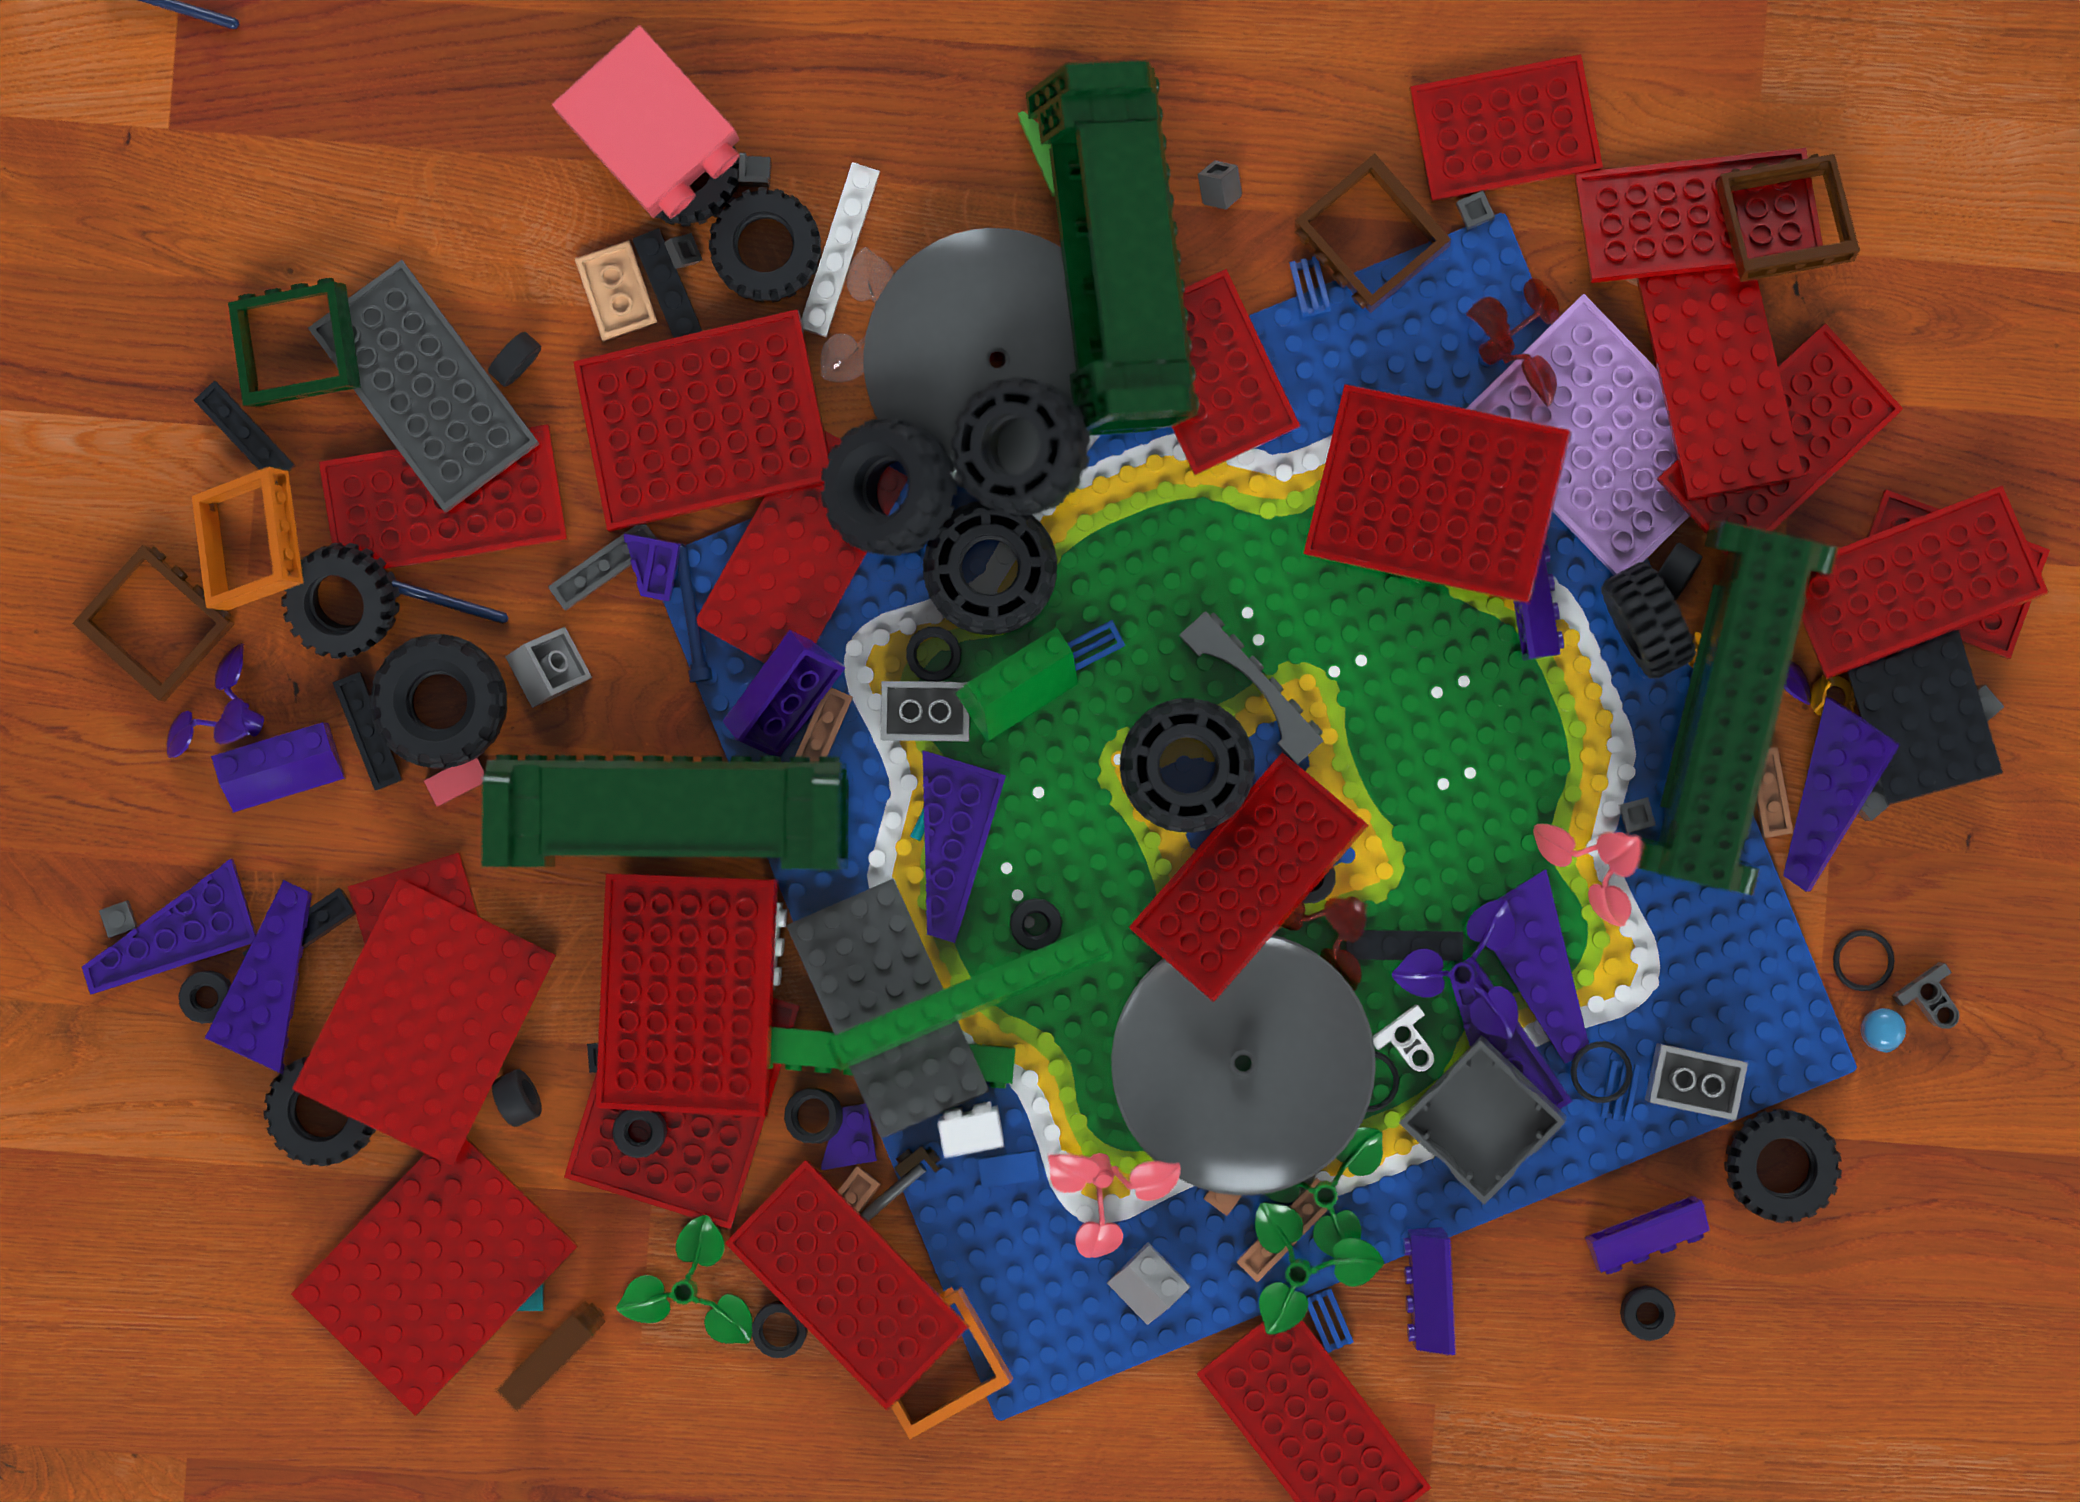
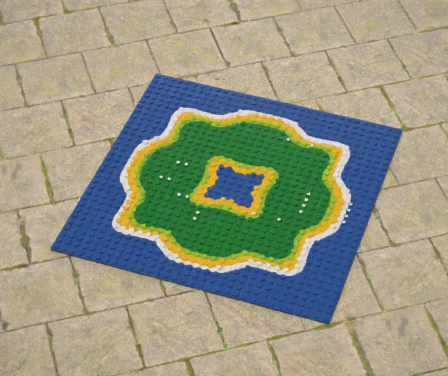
M1504 213L1494 215L1495 218L1472 229L1467 230L1465 227L1447 234L1451 239L1450 247L1371 313L1366 308L1362 309L1358 304H1355L1351 298L1353 293L1347 286L1342 288L1336 281L1325 284L1331 311L1303 317L1298 297L1295 296L1249 315L1296 415L1300 428L1196 476L1193 475L1171 427L1141 433L1100 435L1087 451V457H1090L1087 470H1083L1080 477L1081 483L1074 493L1068 494L1063 499L1064 502L1057 507L1042 511V513L1032 514L1044 526L1054 545L1057 558V578L1048 603L1031 622L1009 633L982 635L966 631L947 620L937 610L925 586L923 557L926 545H924V548L916 552H908L898 556H885L868 552L816 643L845 666L844 671L831 688L853 697L828 754V757H839V763L847 764L849 781L848 869H781V857H767L774 876L778 880L779 888L793 922L894 879L943 989L1034 952L1020 946L1013 938L1010 929L1011 915L1015 908L1025 900L1033 898L1045 899L1059 911L1062 929L1057 941L1098 925L1110 950L1103 960L958 1020L969 1044L1016 1048L1013 1084L1006 1083V1089L988 1087L989 1092L953 1107H962L963 1112L973 1110L974 1105L979 1103L991 1102V1106L998 1105L1004 1136V1145L1002 1147L945 1157L938 1124L940 1116H943L944 1112L882 1139L893 1168L898 1164L896 1158L908 1148L913 1152L922 1144L926 1149L931 1146L941 1159L938 1162L940 1169L937 1172H934L928 1163L922 1160L921 1163L926 1167L927 1171L903 1192L943 1291L950 1287L954 1291L960 1287L963 1288L1014 1378L1010 1384L987 1396L993 1414L999 1421L1261 1315L1259 1298L1266 1286L1275 1282L1285 1283L1289 1288L1291 1286L1286 1278V1271L1291 1264L1288 1251L1258 1283L1236 1263V1260L1258 1239L1255 1229V1217L1259 1205L1263 1202L1289 1206L1292 1202L1279 1203L1268 1198L1265 1194L1242 1195L1228 1216H1226L1203 1199L1208 1190L1186 1183L1181 1179H1178L1175 1187L1164 1197L1145 1201L1137 1198L1135 1189H1128L1114 1176L1111 1185L1102 1188L1105 1223L1119 1225L1123 1232V1241L1115 1251L1097 1258H1086L1077 1250L1075 1235L1083 1223H1099L1096 1185L1086 1183L1081 1191L1064 1193L1056 1190L1050 1180L1049 1154H1074L1089 1158L1097 1153L1106 1154L1110 1158L1111 1166H1117L1119 1172L1129 1182L1130 1173L1137 1165L1154 1161L1136 1141L1126 1125L1117 1103L1112 1079L1111 1055L1113 1039L1124 1005L1140 980L1154 965L1163 959L1136 935L1129 926L1217 827L1194 833L1170 831L1154 825L1134 808L1126 795L1120 775V756L1128 732L1145 712L1156 705L1179 698H1196L1222 707L1231 713L1242 725L1251 742L1255 759L1252 786L1282 752L1288 756L1277 744L1281 740L1279 727L1271 707L1259 689L1243 673L1230 664L1206 654H1201L1197 657L1179 637L1205 611L1209 615L1214 612L1225 624L1221 629L1229 637L1234 634L1245 646L1241 649L1248 658L1253 655L1263 665L1264 669L1261 671L1268 680L1273 677L1283 687L1284 690L1281 694L1287 701L1293 699L1303 709L1300 715L1305 721L1309 723L1313 720L1323 731L1320 737L1324 741L1297 765L1369 825L1333 866L1336 873V883L1332 892L1324 900L1317 903L1301 902L1273 935L1286 938L1310 949L1326 960L1342 975L1353 989L1364 1009L1372 1036L1415 1004L1425 1014L1412 1025L1434 1055L1433 1064L1429 1069L1425 1071L1412 1069L1391 1041L1379 1050L1374 1047L1375 1051L1386 1055L1394 1063L1399 1074V1088L1395 1098L1381 1110L1366 1112L1359 1126L1376 1128L1382 1132V1161L1377 1170L1366 1176L1354 1175L1347 1167L1336 1186L1339 1199L1333 1205L1335 1213L1337 1214L1342 1210H1350L1358 1217L1362 1230L1361 1239L1378 1250L1384 1259V1264L1405 1256L1403 1238H1408L1407 1229L1443 1227L1447 1235L1452 1237L1735 1121L1645 1101L1656 1043L1748 1063L1736 1120L1850 1074L1857 1068L1754 815L1740 856V860L1749 862L1760 869L1753 895L1675 879L1636 868L1627 877L1618 876L1613 873L1609 880V886L1614 885L1622 889L1627 894L1631 903V915L1624 927L1606 922L1596 914L1590 905L1588 898L1590 886L1593 884L1602 885V881L1610 868L1609 864H1605L1602 861L1597 850L1579 857L1572 856V862L1565 867L1551 864L1540 853L1533 832L1536 824H1549L1568 832L1575 840V851L1595 845L1598 837L1605 832H1622L1628 836H1640L1659 841L1665 816V808L1660 807V802L1693 670L1687 663L1659 679H1652L1644 674L1623 642L1603 599L1601 587L1605 580L1614 575L1553 511L1544 545H1548L1550 552V562L1546 563L1548 574H1553L1555 591H1551L1552 603L1557 602L1560 619L1555 620L1557 632L1562 631L1564 648L1560 649L1561 654L1557 656L1523 661L1513 600L1303 554L1344 384L1466 409L1551 326L1514 232ZM1425 243L1354 272V274L1373 294L1431 246L1432 243ZM1318 287L1314 290L1318 306H1322L1323 301ZM1309 292L1303 293L1307 309L1313 308ZM899 461L890 465L891 468L907 476L903 465ZM908 481L889 514L895 512L904 502L908 491ZM957 486V495H953L951 505L955 506V510L979 500L971 496L965 488ZM752 518L685 545L697 616ZM983 540L974 544L967 551L963 559L962 571L966 582L971 588L979 593L992 595L1003 592L1010 587L1016 578L1018 563L1014 552L1003 542ZM1648 558L1643 561L1644 563L1650 564ZM677 566L671 601L663 600V603L690 667V664H693ZM1113 620L1126 645L1077 670V685L988 742L971 717L969 742L881 740L882 681L928 682L917 677L910 669L906 659V649L911 637L926 627H941L950 631L957 638L961 648V662L957 671L950 678L940 682H970L1056 627L1068 643ZM699 627L704 662H707L708 667H711L713 679L696 682L726 758L728 762H731V756L752 757V762H760V756L771 755L737 741L722 721L765 663ZM1108 628L1071 647V650L1074 653L1111 634L1112 631ZM930 637L919 645L917 659L924 669L939 671L949 664L951 650L943 639ZM1114 638L1075 658L1074 661L1078 664L1117 644V641ZM815 710L781 754V762H790V756L796 755ZM1194 738L1177 739L1171 742L1161 755L1160 772L1162 778L1169 787L1178 792H1197L1203 789L1214 775V756L1208 746L1200 740ZM922 750L1006 775L955 943L927 935L925 833L921 841L910 837L924 808ZM1648 797L1656 825L1626 833L1618 805ZM1546 869L1588 1042L1590 1044L1605 1041L1619 1046L1625 1051L1632 1064L1641 1065L1630 1123L1600 1117L1602 1103L1591 1102L1577 1092L1571 1079L1573 1060L1566 1064L1563 1063L1496 954L1485 945L1476 958L1477 962L1494 986L1506 988L1515 997L1518 1006L1519 1023L1570 1095L1572 1102L1560 1109L1567 1116L1566 1123L1537 1152L1527 1157L1519 1165L1514 1175L1484 1205L1454 1177L1451 1170L1441 1159L1428 1152L1399 1124L1401 1117L1470 1047L1450 977L1443 976L1445 981L1444 990L1434 997L1425 998L1411 994L1403 989L1392 977V972L1403 960L1345 959L1346 930L1462 931L1463 961L1472 956L1480 942L1471 940L1467 935V923L1473 912ZM1033 913L1026 918L1024 925L1029 934L1039 936L1046 931L1048 923L1042 914ZM1443 961L1444 967L1442 971H1450L1455 965L1463 961ZM1406 1026L1398 1027L1394 1033V1037L1398 1042L1406 1041L1410 1035V1031ZM1599 1047L1589 1050L1581 1057L1577 1066V1078L1579 1084L1587 1093L1597 1097H1604L1611 1059L1624 1062L1616 1051ZM1422 1049L1415 1051L1412 1055V1061L1417 1066L1423 1065L1427 1060V1054ZM1240 1056L1236 1059L1235 1067L1237 1070L1245 1072L1251 1068L1252 1061L1247 1056ZM1376 1057L1374 1087L1369 1106L1384 1101L1389 1096L1393 1087V1075L1390 1068L1384 1061ZM1617 1067L1612 1095L1618 1091L1622 1067ZM1629 1087L1623 1095L1620 1115H1624ZM1616 1100L1610 1102L1608 1112L1613 1113ZM1036 1150L1040 1180L982 1188L978 1164L979 1158ZM1335 1158L1324 1169L1303 1182L1310 1185L1316 1177L1320 1181L1332 1182L1343 1162ZM895 1170V1173H896L897 1178H898V1180H899L901 1177H900V1175H899V1174L896 1172V1170ZM1299 1187V1195L1305 1190L1303 1187ZM1327 1210L1322 1216H1331L1329 1210ZM1315 1223L1293 1245L1295 1258L1307 1260L1312 1267L1335 1259L1324 1253L1316 1245L1313 1238ZM1147 1242L1190 1285V1288L1170 1308L1148 1325L1107 1284ZM1330 1265L1312 1274L1307 1283L1303 1286H1296L1295 1291H1300L1308 1296L1339 1283L1340 1281L1334 1273L1335 1265ZM954 1303L950 1305L952 1309L964 1320L956 1304ZM968 1328L962 1334V1337L982 1383L995 1376V1373Z

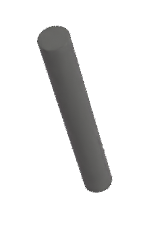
M921 1162L917 1164L860 1214L867 1221H870L927 1171L926 1167Z

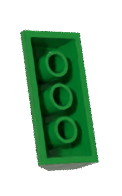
M1056 627L973 679L955 694L988 742L1078 684L1073 651Z

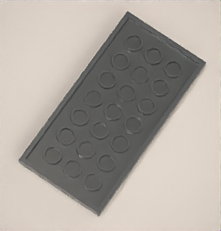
M400 260L348 298L361 388H356L354 391L445 513L539 445V442L403 260ZM329 312L308 327V329L338 368Z
M894 879L786 925L834 1035L943 990ZM958 1021L849 1067L881 1139L989 1092V1088Z

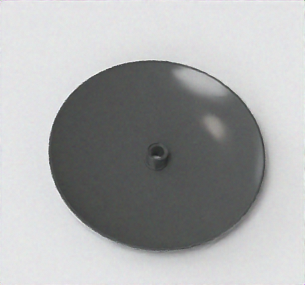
M1006 228L973 229L950 235L930 244L902 265L880 294L871 313L865 336L863 361L865 384L877 419H896L925 428L927 432L936 436L944 444L945 453L951 456L952 462L956 460L955 451L951 450L952 436L956 435L958 427L955 422L960 411L964 412L967 408L968 400L976 392H981L989 387L988 384L998 380L1029 378L1048 383L1060 389L1072 401L1069 375L1076 371L1061 247L1042 237L1023 231ZM993 352L1000 353L1003 358L1002 365L999 368H994L990 365L989 357ZM1018 418L1010 422L1001 432L997 452L999 460L1007 472L1020 474L1027 470L1037 457L1039 438L1034 425L1029 420ZM1100 435L1090 436L1091 444L1088 445L1087 451ZM956 471L953 472V480L957 481V486L964 488L965 484L962 478L956 474Z
M1272 935L1215 1002H1212L1164 958L1154 965L1132 991L1118 1020L1111 1055L1113 1087L1124 1121L1136 1141L1154 1161L1180 1163L1179 1179L1201 1189L1220 1194L1259 1195L1272 1193L1299 1184L1320 1172L1345 1149L1356 1134L1368 1109L1374 1087L1375 1049L1368 1018L1359 999L1342 975L1326 960L1310 949L1286 938ZM1247 1056L1250 1058L1252 1065L1248 1071L1241 1072L1236 1069L1235 1061L1238 1057Z

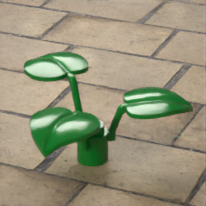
M1359 1127L1345 1149L1336 1157L1343 1164L1340 1166L1332 1182L1321 1181L1315 1187L1301 1182L1292 1187L1265 1194L1268 1198L1279 1203L1294 1202L1299 1196V1187H1303L1309 1193L1314 1194L1315 1202L1320 1207L1327 1208L1331 1216L1325 1215L1317 1220L1313 1228V1238L1318 1248L1333 1258V1247L1338 1241L1350 1237L1361 1239L1362 1231L1360 1221L1352 1211L1342 1210L1337 1214L1335 1213L1333 1205L1338 1198L1336 1186L1347 1167L1352 1174L1357 1176L1370 1175L1377 1170L1383 1156L1382 1132L1376 1128Z
M1268 1202L1261 1203L1255 1217L1257 1238L1262 1247L1271 1253H1279L1287 1247L1291 1263L1286 1271V1278L1291 1284L1290 1288L1285 1283L1275 1282L1266 1286L1260 1295L1259 1310L1266 1333L1277 1334L1287 1331L1305 1317L1308 1311V1298L1304 1293L1295 1291L1296 1286L1306 1284L1312 1274L1330 1265H1335L1334 1273L1341 1283L1350 1287L1360 1286L1367 1283L1384 1266V1259L1374 1246L1362 1239L1344 1238L1333 1247L1335 1259L1312 1267L1307 1260L1295 1258L1294 1249L1291 1244L1297 1242L1303 1234L1304 1224L1298 1212L1286 1205Z
M702 1215L690 1221L677 1238L676 1253L678 1258L684 1262H692V1266L685 1278L675 1283L671 1292H665L664 1284L659 1278L652 1275L639 1276L628 1285L616 1307L619 1313L631 1320L641 1323H656L666 1318L670 1313L671 1306L667 1299L668 1297L681 1305L693 1301L696 1304L700 1303L713 1308L706 1314L704 1324L708 1335L714 1340L725 1344H748L752 1338V1315L748 1305L740 1297L726 1294L716 1304L713 1301L697 1296L698 1286L692 1280L697 1265L709 1267L716 1264L722 1258L725 1250L722 1233L708 1215Z

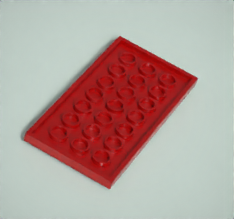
M1806 148L1575 173V186L1591 283L1736 268L1716 188L1720 175L1730 173L1735 168L1740 169V171L1751 169L1753 166L1762 163L1770 166L1790 158H1795L1796 160L1808 159ZM1811 177L1731 191L1748 259L1823 246Z
M1737 267L1636 278L1687 501L1802 478V467L1758 280L1740 282Z
M1826 323L1817 329L1778 366L1802 467V478L1688 501L1678 459L1656 478L1706 534L1708 533L1710 521H1724L1772 532L1903 410L1900 404ZM1721 550L1726 556H1728L1727 551Z
M547 424L528 427L539 442V445L446 513L398 449L319 462L332 544L342 543L343 546L349 543L357 544L360 551L368 548L374 552L372 557L375 560L381 557L387 563L383 567L386 570L568 540L550 426Z
M824 430L830 453L833 446L840 445L842 440ZM890 466L881 475L877 487L878 502L886 515H889L908 481L906 475ZM824 482L764 497L696 618L699 627L763 663H766L789 630L810 639L815 644L818 642L868 553L848 544L841 539L842 535L839 534V531L832 528L826 516L828 509L823 507L820 492L824 491Z
M2001 485L1837 549L1832 574L1810 571L1804 593L1806 600L1801 621L1823 674L1828 679L2048 594V589L2004 487Z
M1282 752L1251 787L1241 807L1229 819L1213 830L1129 928L1212 1002H1215L1369 825Z
M805 1160L725 1242L737 1257L886 1411L970 1327L808 1160Z
M1303 1320L1291 1329L1277 1334H1267L1264 1322L1262 1321L1196 1372L1204 1385L1295 1502H1414L1431 1489L1426 1479Z

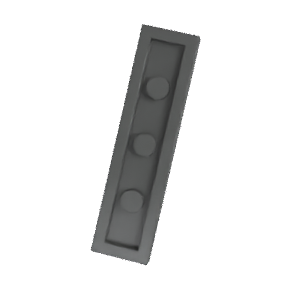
M646 523L636 525L625 532L657 539ZM624 534L548 586L565 611L631 566V556L627 543L624 541Z

